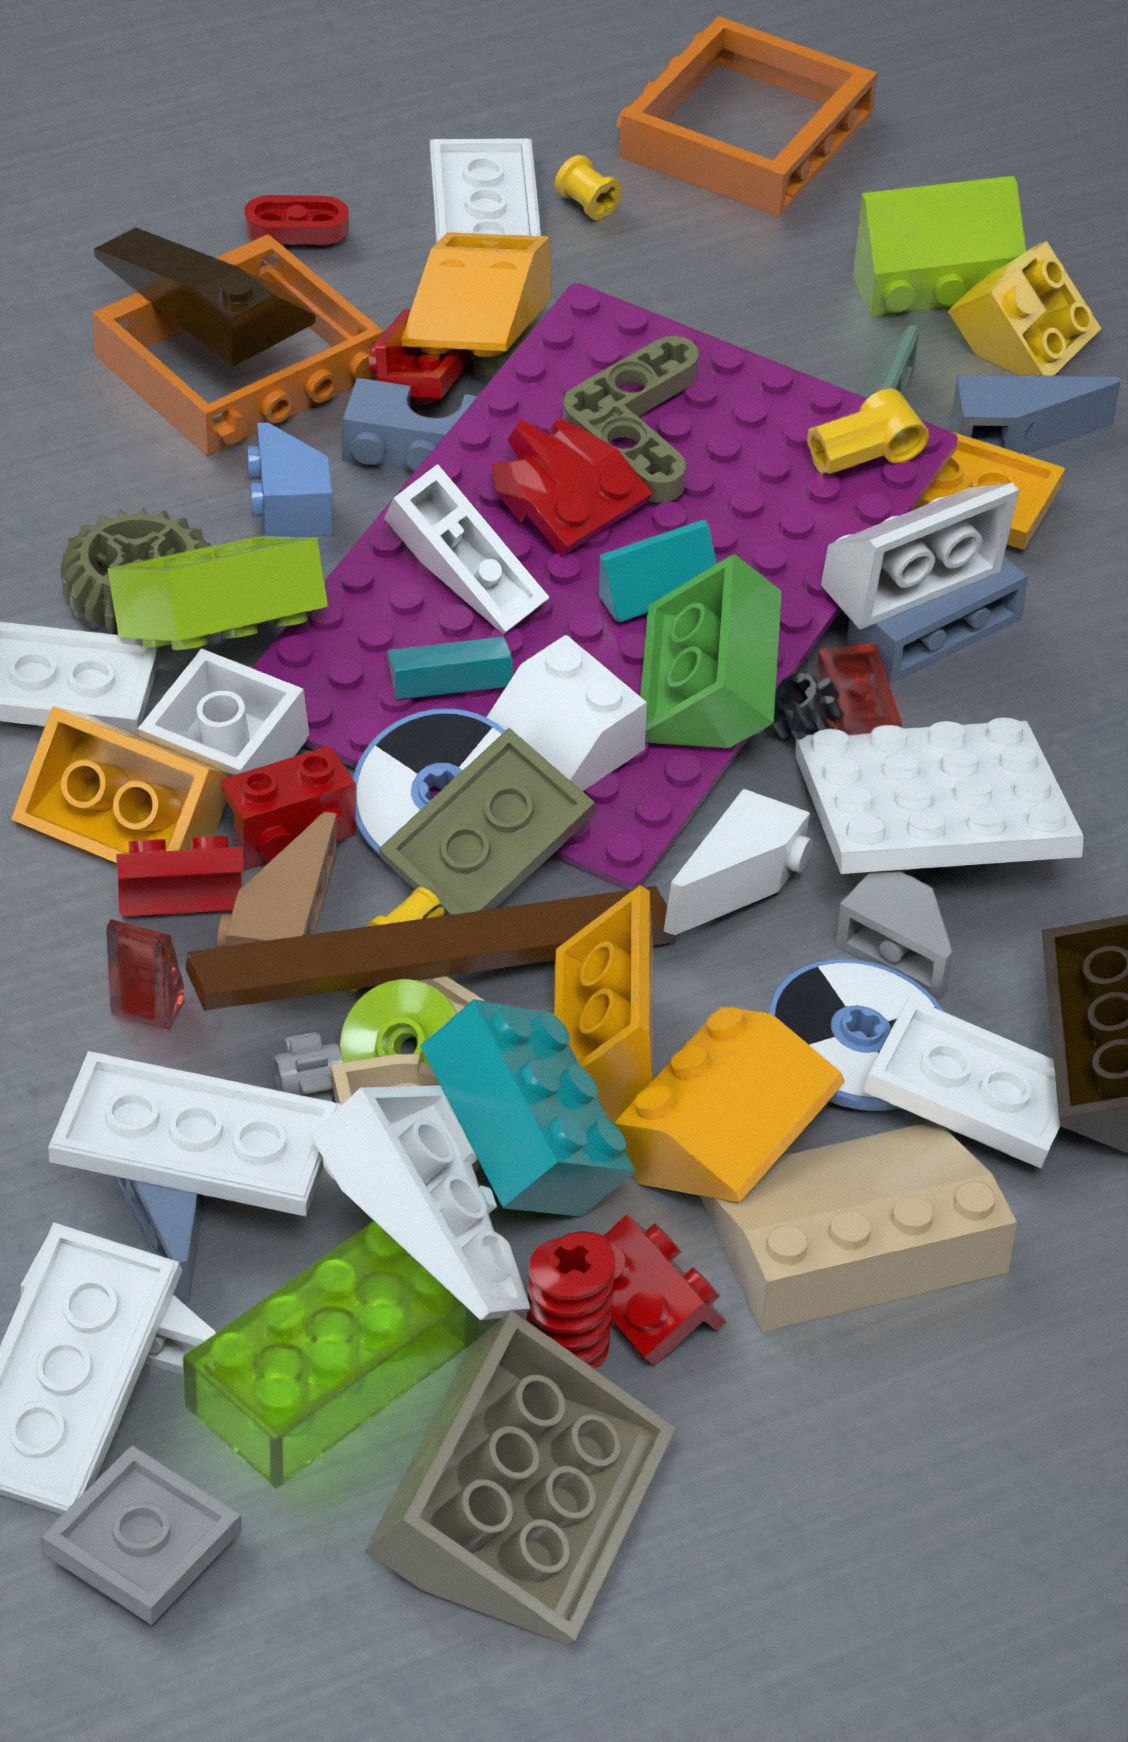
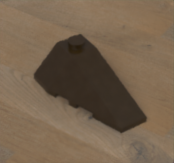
M135 227L94 248V257L231 368L315 324L316 315L281 287L238 266Z

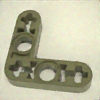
M676 335L662 337L574 386L565 394L563 399V420L584 429L607 443L618 437L632 438L637 441L638 444L635 447L617 449L653 492L648 501L662 503L677 499L685 488L686 463L683 456L638 416L695 382L698 376V347L694 342L685 337ZM624 382H637L645 388L639 392L628 393L618 389L617 386Z

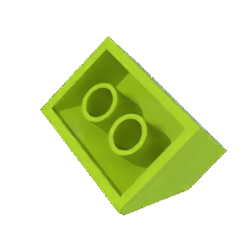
M1014 175L862 193L853 280L869 315L877 316L951 307L977 283L1026 252L1018 186Z

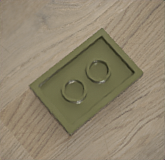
M508 728L379 848L381 859L414 889L424 887L431 891L441 902L435 908L442 907L444 909V916L495 909L597 813L596 805L591 798L512 729Z

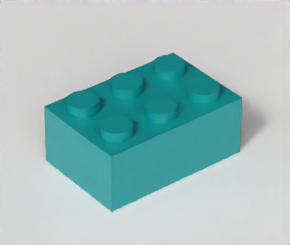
M473 999L420 1046L502 1207L582 1217L636 1172L625 1151V1138L621 1131L609 1121L597 1098L598 1089L595 1081L587 1071L581 1068L569 1045L570 1036L568 1030L553 1013Z

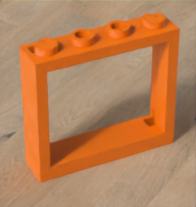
M717 16L703 32L699 31L694 36L691 44L679 56L676 55L671 59L668 67L655 81L651 80L648 82L643 93L630 106L627 105L622 109L616 124V128L620 129L619 157L780 217L873 115L877 72ZM719 65L825 103L773 160L665 121Z
M269 234L215 258L238 266L281 287L316 315L315 324L309 328L332 347L209 404L146 349L185 330L140 293L136 292L92 312L94 355L206 456L256 434L257 423L269 422L275 425L352 389L357 378L368 380L375 378L370 373L369 354L371 346L384 333L380 327ZM223 412V415H220L213 419L214 416Z

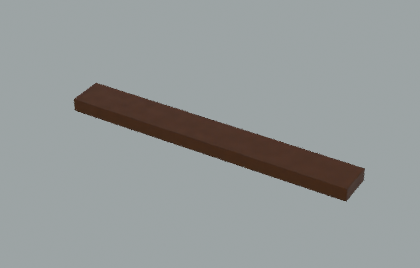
M656 886L645 887L650 891L653 945L675 942L677 935L664 932L667 904ZM634 889L187 952L185 969L203 1010L207 1011L372 987L393 980H420L550 961L556 959V949Z

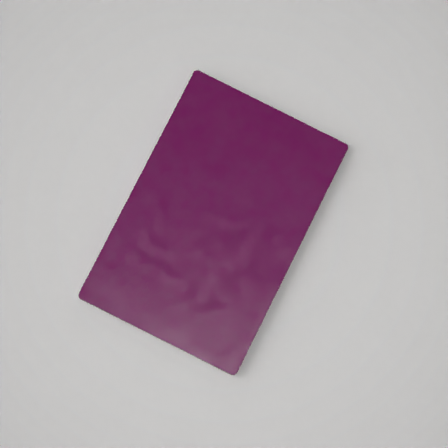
M575 283L565 290L394 496L396 497L438 464L550 597L548 601L503 635L423 565L387 523L384 517L391 505V500L325 579L324 584L328 607L306 612V622L286 626L252 669L303 688L309 727V736L303 745L313 750L327 746L332 747L342 763L355 769L369 744L382 731L398 720L432 709L466 710L487 717L506 688L500 687L396 700L387 650L504 637L511 652L514 676L523 662L567 635L640 696L648 613L623 622H618L614 619L599 596L600 555L705 519L709 525L717 563L735 554L782 591L776 675L777 688L781 680L798 671L841 611L839 605L821 586L828 544L835 542L842 536L853 535L878 525L892 516H900L913 511L957 450L958 437L953 432L921 420L929 430V439L924 449L914 458L902 463H892L883 455L831 474L826 473L822 475L813 463L812 454L807 444L808 429L859 412L861 406L868 398L584 284ZM676 335L691 340L698 347L699 352L698 376L695 382L638 416L685 459L686 478L683 493L677 499L669 502L656 503L648 501L637 510L561 557L530 518L520 523L495 492L492 463L518 460L507 439L520 419L550 435L549 429L558 418L563 419V399L571 388L657 339ZM624 382L617 386L618 389L628 393L639 392L645 388L637 382ZM618 437L609 442L614 447L620 449H629L638 444L637 441L627 437ZM749 737L730 748L645 742V750L583 791L595 802L597 813L553 853L551 857L625 890L635 889L639 885L643 886ZM435 786L430 788L432 799L442 789H439Z

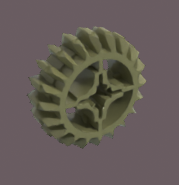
M144 507L139 514L128 515L120 509L118 516L112 519L99 515L95 526L81 525L79 535L68 539V547L65 550L66 552L63 553V561L60 565L62 592L66 596V604L71 605L75 618L88 621L90 630L105 627L109 634L117 635L118 629L107 568L211 546V543L206 542L203 538L202 529L189 528L186 518L171 521L166 510L156 516L148 515Z

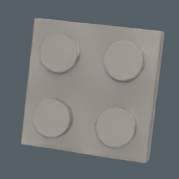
M131 1445L41 1536L42 1554L152 1625L242 1531L241 1514Z

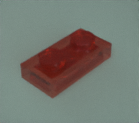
M876 643L819 649L817 666L821 679L829 677L840 693L837 702L844 712V717L836 719L838 730L851 736L871 734L874 728L883 725H893L902 728V721Z

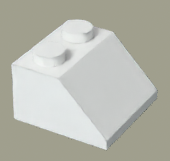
M567 635L520 665L486 717L505 730L508 728L512 729L581 791L586 790L645 750L647 702Z
M201 649L138 727V734L141 738L232 775H237L296 755L309 736L304 690L293 684Z

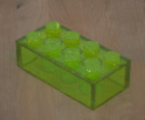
M373 1221L184 1355L185 1407L277 1489L478 1339L479 1318L382 1227Z

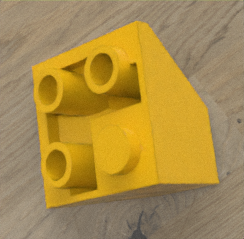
M1047 240L1037 244L977 283L948 310V313L976 356L1015 374L1025 376H1054L1101 330L1090 308L1086 305Z

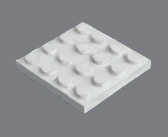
M996 718L989 723L967 725L943 721L931 725V727L903 729L898 726L883 725L874 728L872 731L846 733L836 729L817 731L814 735H807L801 740H796L795 757L840 874L1082 857L1084 835L1027 721H1018L1012 718Z

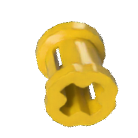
M576 155L568 159L561 166L555 177V191L563 198H573L584 206V213L592 220L600 221L612 214L622 198V184L614 177H603L595 171L591 160L584 155Z

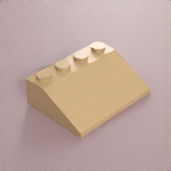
M933 1121L780 1156L740 1203L700 1196L761 1332L1009 1273L1017 1228V1221L993 1174L942 1125Z

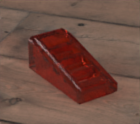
M110 919L106 926L111 1014L170 1030L185 1002L184 983L171 935Z

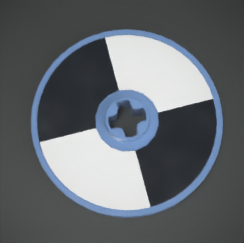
M432 709L409 715L382 731L362 754L353 776V780L356 783L355 821L358 830L371 850L381 858L379 848L432 799L430 788L435 786L443 789L506 730L494 721L477 713L459 709Z
M831 959L809 964L789 975L776 989L771 999L768 1013L773 1014L842 1073L845 1083L829 1100L830 1102L859 1110L884 1111L900 1107L863 1092V1088L868 1074L908 997L940 1011H943V1009L926 989L894 969L864 960Z

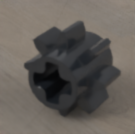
M806 670L804 674L798 673L781 680V683L776 688L775 716L772 725L782 739L793 734L796 740H801L807 735H814L820 730L834 729L836 719L844 717V712L837 702L840 693L829 677L818 683L811 670Z

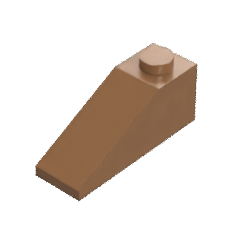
M324 812L238 891L232 915L222 914L217 934V948L316 933L336 860V813Z

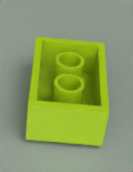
M253 536L107 568L119 638L142 639L144 648L161 647L171 644L173 650L201 647L208 644L207 635L222 633L223 638L248 636L258 632L257 624L272 621V625L275 627L300 624L307 621L306 612L328 607L317 537Z

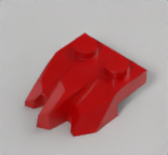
M558 418L549 429L550 435L520 419L507 439L518 460L492 463L495 492L520 523L530 518L561 557L646 504L653 494L621 452L606 441L561 418Z

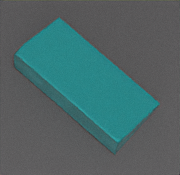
M705 519L600 555L599 596L615 620L623 622L648 613L649 604L717 564L709 525Z
M504 637L387 650L396 700L507 687L513 677L512 656Z

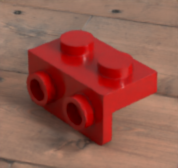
M404 309L393 323L387 327L376 343L371 346L369 354L370 373L373 377H377V381L411 386V403H432L446 394L471 362V352L469 349H452L442 354H427L421 351V347L402 346L401 338L411 309Z
M327 746L224 778L221 781V792L234 812L235 847H242L244 871L268 864L324 812L336 813V842L356 835V783L332 747Z
M228 836L191 838V850L166 851V839L128 841L129 853L116 854L119 912L122 916L233 910L238 891L242 888L241 872H244L242 847L229 848Z
M626 1214L602 1236L611 1244L616 1256L611 1319L651 1364L656 1366L703 1321H706L716 1331L727 1322L712 1305L720 1297L719 1293L694 1267L686 1274L681 1270L674 1259L682 1251L656 1223L645 1230Z

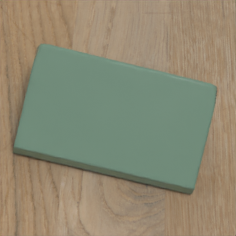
M909 325L876 357L859 395L869 398L874 393L888 388L897 389L902 395L904 394L915 369L919 337L918 326Z

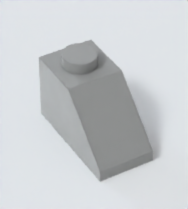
M899 870L869 872L840 903L835 946L861 960L884 965L908 976L926 989L935 999L940 1001L947 993L953 951L933 888Z

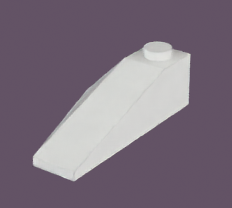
M440 1085L361 1087L310 1134L323 1157L326 1171L337 1181L341 1190L480 1320L503 1318L511 1310L517 1315L522 1316L530 1309L510 1244L501 1235L494 1232L489 1213L497 1207L492 1190L482 1185L479 1187L472 1166L478 1158Z

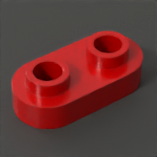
M264 195L256 197L246 204L244 208V229L246 234L253 240L269 234L280 244L329 246L342 240L348 234L349 209L343 201L331 196Z

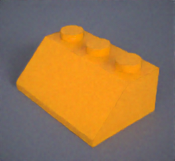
M52 706L11 820L115 863L116 854L129 853L128 841L166 839V851L191 850V838L212 836L215 833L227 802L221 792V781L233 775L85 713Z
M641 885L556 949L554 1015L568 1030L570 1036L569 1045L581 1068L587 1071L595 1081L598 1089L597 1098L609 1121L612 1123L619 1118L635 1100L636 1096L654 1079V950L650 891Z
M720 1006L716 1012L709 1016L706 1023L685 1046L672 1057L671 1061L652 1082L636 1096L630 1106L614 1122V1125L625 1138V1151L636 1170L634 1176L637 1184L740 1203L845 1081L842 1073L773 1014L744 1010L737 1007Z

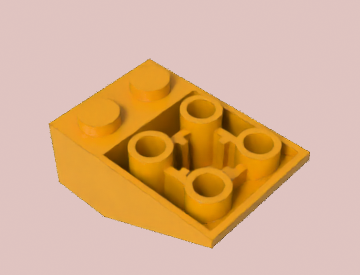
M447 232L430 250L401 338L402 346L421 347V351L427 354H442L452 349L472 350L474 355L481 357L497 356L507 351L552 299L549 236Z

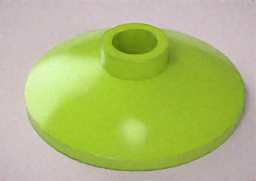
M400 979L378 985L356 1002L344 1022L340 1037V1052L343 1062L401 1054L403 1042L408 1038L416 1037L418 1045L413 1054H421V1063L430 1065L420 1045L454 1017L457 1011L444 994L424 982Z

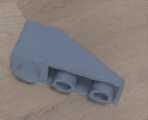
M957 375L951 416L953 432L1026 455L1113 424L1120 388V377Z

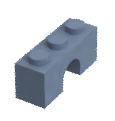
M357 378L342 419V460L416 471L477 396L465 394L461 407L450 416L428 418L420 416L410 409L411 386Z

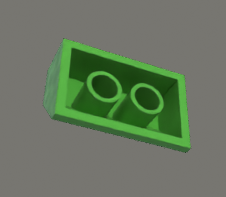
M732 554L648 605L640 695L647 702L646 743L730 748L751 735L762 732L767 726L774 723L782 591L735 554Z

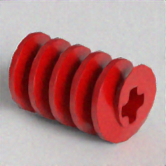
M578 1231L568 1233L561 1238L546 1241L538 1246L531 1255L528 1280V1302L530 1309L527 1311L526 1321L594 1369L602 1366L609 1354L616 1256L611 1244L599 1233Z

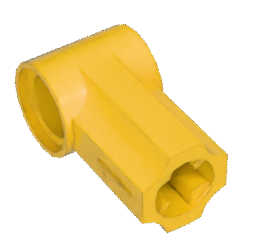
M888 388L871 395L863 403L859 412L808 429L807 444L810 448L814 465L823 475L826 473L831 474L883 455L892 463L906 462L917 456L924 449L929 439V430L904 396L897 389Z

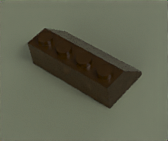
M1128 915L1041 930L1060 1124L1064 1128L1128 1153Z

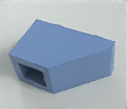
M269 422L257 423L258 446H247L249 480L259 479V482L250 483L252 516H263L264 536H332V487L328 456Z

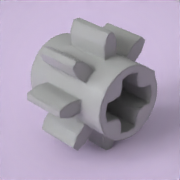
M315 1032L285 1038L287 1053L272 1056V1071L276 1090L333 1102L331 1093H333L331 1064L343 1063L337 1043L322 1045L320 1034H315Z

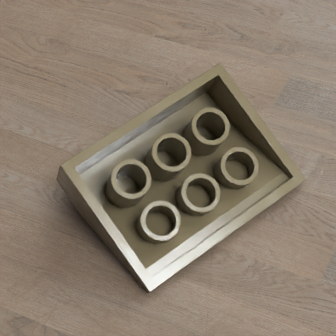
M511 1310L473 1342L365 1551L422 1591L569 1646L578 1637L676 1427Z

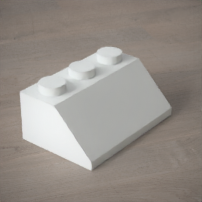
M1013 483L967 488L947 497H939L928 505L903 515L892 516L882 523L856 534L842 536L835 542L828 544L821 586L861 630L999 573L1003 563L1019 489Z

